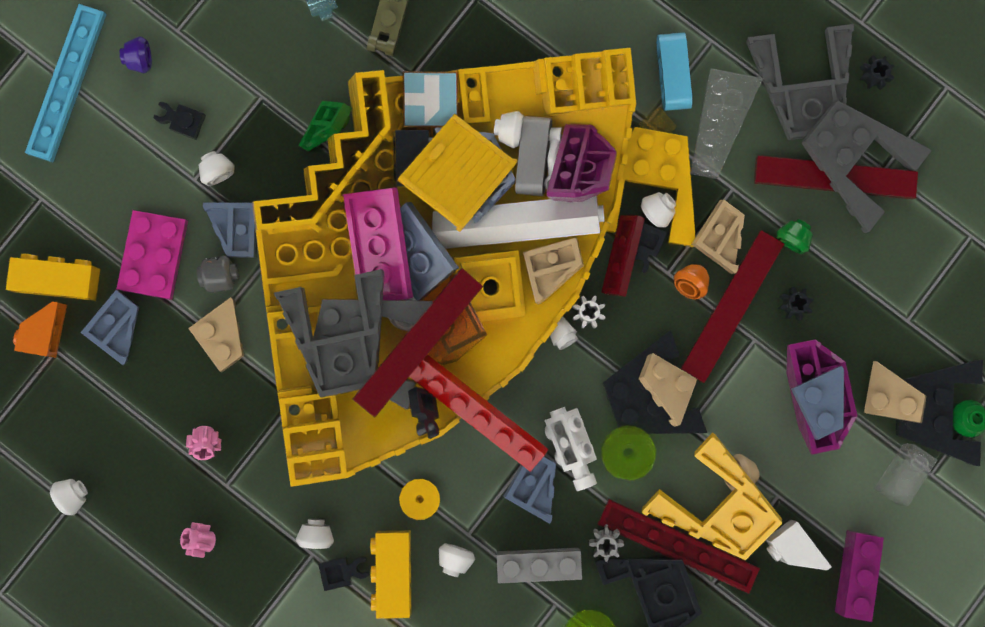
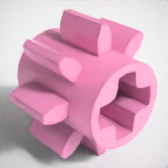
M199 426L193 429L192 435H187L186 447L189 448V455H193L198 460H208L215 457V451H221V439L218 438L219 432L214 431L209 426Z
M192 522L191 528L184 529L181 534L180 544L183 549H187L186 555L204 558L205 552L213 550L216 537L214 532L209 531L210 525Z

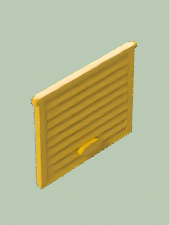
M454 113L401 174L398 181L457 227L456 230L461 232L514 168L518 160L516 158L512 159Z

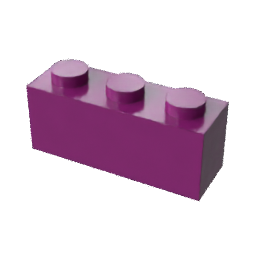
M850 530L846 531L835 607L837 614L846 618L872 622L884 542L883 537Z

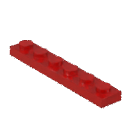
M428 354L409 376L530 472L549 450Z

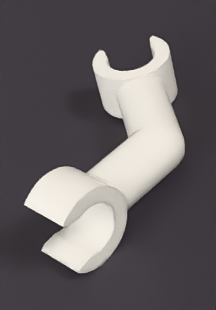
M551 127L550 146L547 157L548 176L544 182L546 189H548L562 139L561 127Z

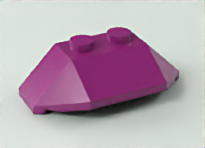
M565 124L547 189V197L554 201L583 202L609 190L617 153L610 143L597 133V129L593 125Z
M816 339L787 345L786 374L798 428L810 453L817 454L840 449L843 440L857 418L846 362L821 345ZM838 366H842L844 369L843 428L819 440H815L791 388Z

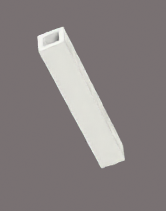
M597 195L583 202L547 199L494 205L478 222L474 223L473 219H471L461 232L457 231V227L437 211H433L432 231L445 249L600 233V222H605L603 205H598Z

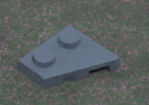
M203 202V208L212 222V227L221 241L226 256L229 258H256V231L252 203Z
M115 290L81 333L119 363L125 365L128 361L139 306L120 291Z
M838 366L791 388L815 440H819L843 428L844 369L842 366Z
M543 457L531 472L521 465L503 497L550 524L552 521L551 506L552 498H554L553 478L555 477L556 463Z

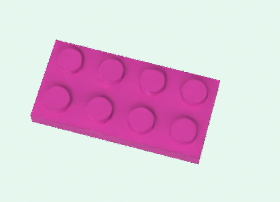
M397 187L343 194L355 275L382 269L384 270L383 300L413 298Z

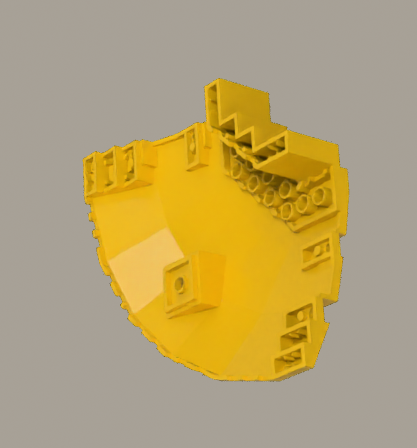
M631 48L610 49L571 56L549 57L532 62L439 72L456 73L457 116L478 132L494 133L496 119H501L502 114L519 111L524 116L552 118V127H561V135H563L565 124L593 125L597 129V133L603 136L617 153L609 190L597 195L598 205H603L605 222H600V233L446 249L459 268L421 301H434L461 268L482 286L487 280L493 279L497 283V291L492 295H487L482 288L428 355L486 401L498 389L504 388L508 381L519 374L520 371L523 372L533 359V354L543 342H546L558 326L557 323L565 312H568L578 300L585 280H588L590 276L589 271L593 261L598 257L605 241L604 236L608 226L612 224L619 208L624 181H622L624 166L627 165L628 155H626L628 139L631 138L632 128H630L632 114L636 108ZM554 67H558L561 70L559 77L553 74ZM384 70L358 72L348 81L354 132L333 134L327 139L330 164L312 165L304 169L307 196L252 202L291 487L349 478L358 471L370 466L374 467L385 459L401 455L410 448L419 444L423 445L443 436L457 425L461 419L460 416L436 398L439 418L434 421L439 427V435L429 439L428 433L418 436L416 431L418 418L412 417L411 409H405L391 400L374 418L352 400L359 390L320 397L306 367L305 358L297 347L296 338L290 325L287 324L284 329L277 327V321L285 319L280 302L275 297V292L298 287L305 289L313 336L323 299H358L343 194L395 188L393 131L429 130V137L434 138V128L443 127L405 125L404 75L385 77ZM468 78H472L475 81L474 88L467 86ZM495 135L501 150L512 159L516 158L518 160L520 145L516 148H511L498 140V136ZM518 162L511 170L515 179L517 174ZM515 180L514 185L494 205L547 200L550 198L547 197V189H545L544 196L516 194ZM397 187L400 208L405 203L412 202L432 230L433 211L436 210L408 188ZM577 238L584 266L541 304H536L523 252ZM383 316L381 319L379 366L408 332L395 327L389 318ZM416 383V387L424 389L418 383ZM291 405L299 406L300 409L297 414L289 412Z

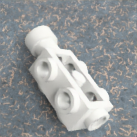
M562 407L549 412L551 418L545 420V434L549 440L553 441L556 449L555 461L558 465L562 466L564 472L572 470L576 491L596 485L595 476L593 473H590L587 464L597 460L578 408L566 411V408Z

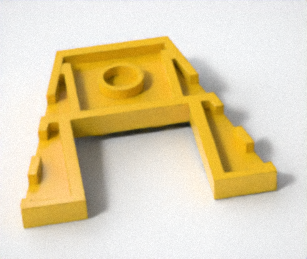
M634 127L631 138L628 140L626 153L628 159L627 165L624 166L622 181H624V184L627 181L677 190L676 206L674 207L676 213L671 220L668 243L694 247L691 245L696 237L688 136ZM621 203L612 224H609L606 232H616Z
M712 432L697 448L694 456L734 486L735 489L703 522L660 489L642 507L641 513L647 516L651 514L662 519L661 522L671 527L675 525L688 531L689 535L697 539L700 537L712 542L713 546L746 560L782 525V518L719 438Z

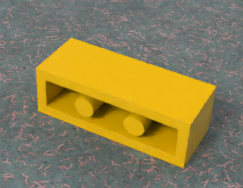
M21 254L20 258L10 257L6 290L16 293L96 301L100 269L91 266L92 261L75 259L74 264L65 263V259L60 257L48 256L47 261L38 260L36 255Z
M411 530L377 531L375 538H371L370 542L371 555H376V566H371V583H376V594H371V611H376V619L410 618Z

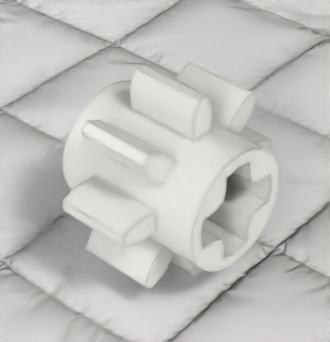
M582 296V305L574 304L572 307L578 310V315H575L573 320L580 319L582 321L581 328H584L587 323H591L592 327L596 328L597 323L595 320L597 318L600 320L605 319V316L600 314V310L605 307V304L598 305L595 302L596 296L591 301H587ZM585 306H588L589 309H595V313L592 315L593 319H590L589 316H583L582 312L585 310Z

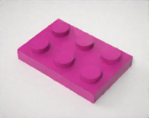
M133 210L117 290L172 300L188 221Z

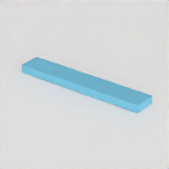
M78 4L25 151L26 154L52 163L54 162L106 18L105 12Z

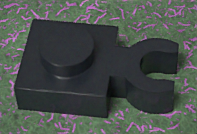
M159 102L158 105L166 109L167 113L163 117L154 115L153 118L160 124L171 123L169 127L171 131L197 140L206 115L178 104L176 111H174L169 104Z
M645 223L643 224L637 249L639 251L635 257V261L642 260L644 262L643 273L647 272L649 268L648 256L652 255L657 258L667 232Z
M414 387L408 391L412 417L418 418L416 425L417 434L422 436L428 433V438L432 439L439 435V427L434 421L439 418L436 398L425 389Z
M360 556L351 564H348L347 557L319 563L318 566L324 591L352 585V576L359 579L368 577L370 571L360 572L357 568L359 563L367 561V557Z

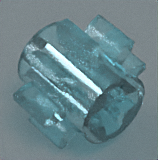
M306 0L312 17L319 15L322 21L334 17L331 10L338 8L335 0Z

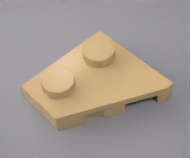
M724 199L719 200L691 245L729 273L736 274L739 266L736 265L737 250L741 249V230L745 215Z
M577 238L523 252L536 304H541L584 266Z
M231 297L188 328L220 372L225 371L244 357L243 345L240 341V327L235 310L236 303Z
M652 353L646 358L639 380L645 389L650 391L658 407L663 406L671 418L669 420L670 424L674 427L681 425L697 379Z
M873 361L864 413L922 423L927 396L879 362Z

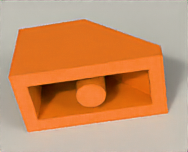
M52 301L20 323L19 329L16 330L13 338L14 351L56 358L67 305Z

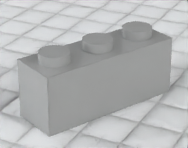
M579 548L496 551L498 583L582 580L581 551Z

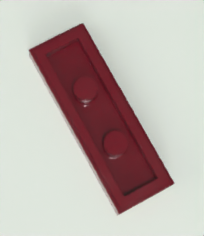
M620 215L601 293L626 297L645 218L638 215Z

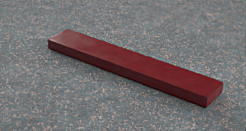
M759 155L756 157L754 184L835 192L830 185V179L824 171H820L814 161ZM854 165L846 175L866 195L903 199L916 198L918 171Z
M762 230L759 231L738 267L737 273L734 274L682 364L681 370L695 377L701 383H705L784 246L783 242Z
M461 268L352 400L375 418L483 286Z
M610 499L607 500L597 523L602 527L607 524L608 529L611 531L618 529L620 535L665 556L682 558L685 565L748 594L760 568Z

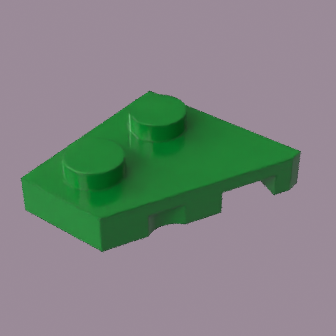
M321 101L298 146L306 151H310L327 141L333 134L340 133L350 120L349 114L352 108L342 102Z

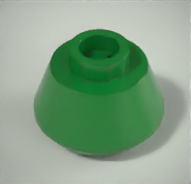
M797 219L796 222L789 221L777 230V239L783 242L785 247L798 254L806 253L810 250L813 236L810 231L811 226L800 219Z
M965 400L958 403L953 409L954 429L965 437L981 435L985 431V407L974 400Z

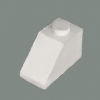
M789 520L766 539V542L769 544L767 551L776 562L781 560L788 565L821 570L831 568V565L797 521Z

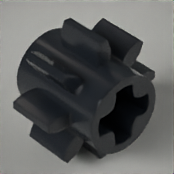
M873 55L868 59V63L860 66L864 73L859 80L865 81L868 85L867 89L877 86L879 90H882L886 86L885 82H891L894 79V76L890 73L891 69L895 66L890 65L886 61V56L877 60Z
M795 287L789 288L790 296L787 294L779 296L784 301L783 305L778 307V309H784L787 313L785 319L795 315L797 321L803 320L802 312L806 314L813 312L808 307L810 302L814 301V298H808L805 295L807 289H802L797 293ZM800 301L801 306L792 307L791 302Z

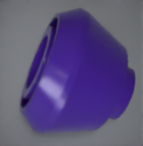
M138 36L124 43V48H120L121 63L123 65L126 64L129 70L143 74L147 73L152 66L151 50L148 41Z

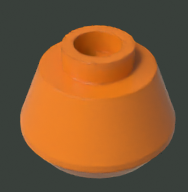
M691 264L675 273V287L683 296L690 299H700L706 296L710 277L703 266Z

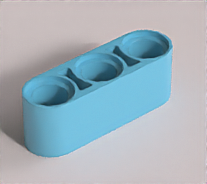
M685 32L657 35L656 47L663 110L691 109L692 88Z

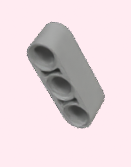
M523 117L515 184L516 194L544 196L545 194L544 182L548 171L547 157L550 146L549 134L552 127V118Z

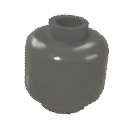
M227 256L205 258L201 266L197 267L198 283L201 288L204 287L209 293L232 290L235 280L239 279L238 266L236 263L232 264Z

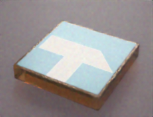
M402 72L403 128H442L454 113L458 116V72Z

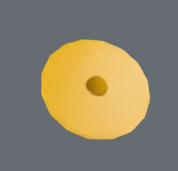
M414 479L402 488L399 496L400 506L408 517L415 520H425L438 510L440 494L437 487L430 481Z

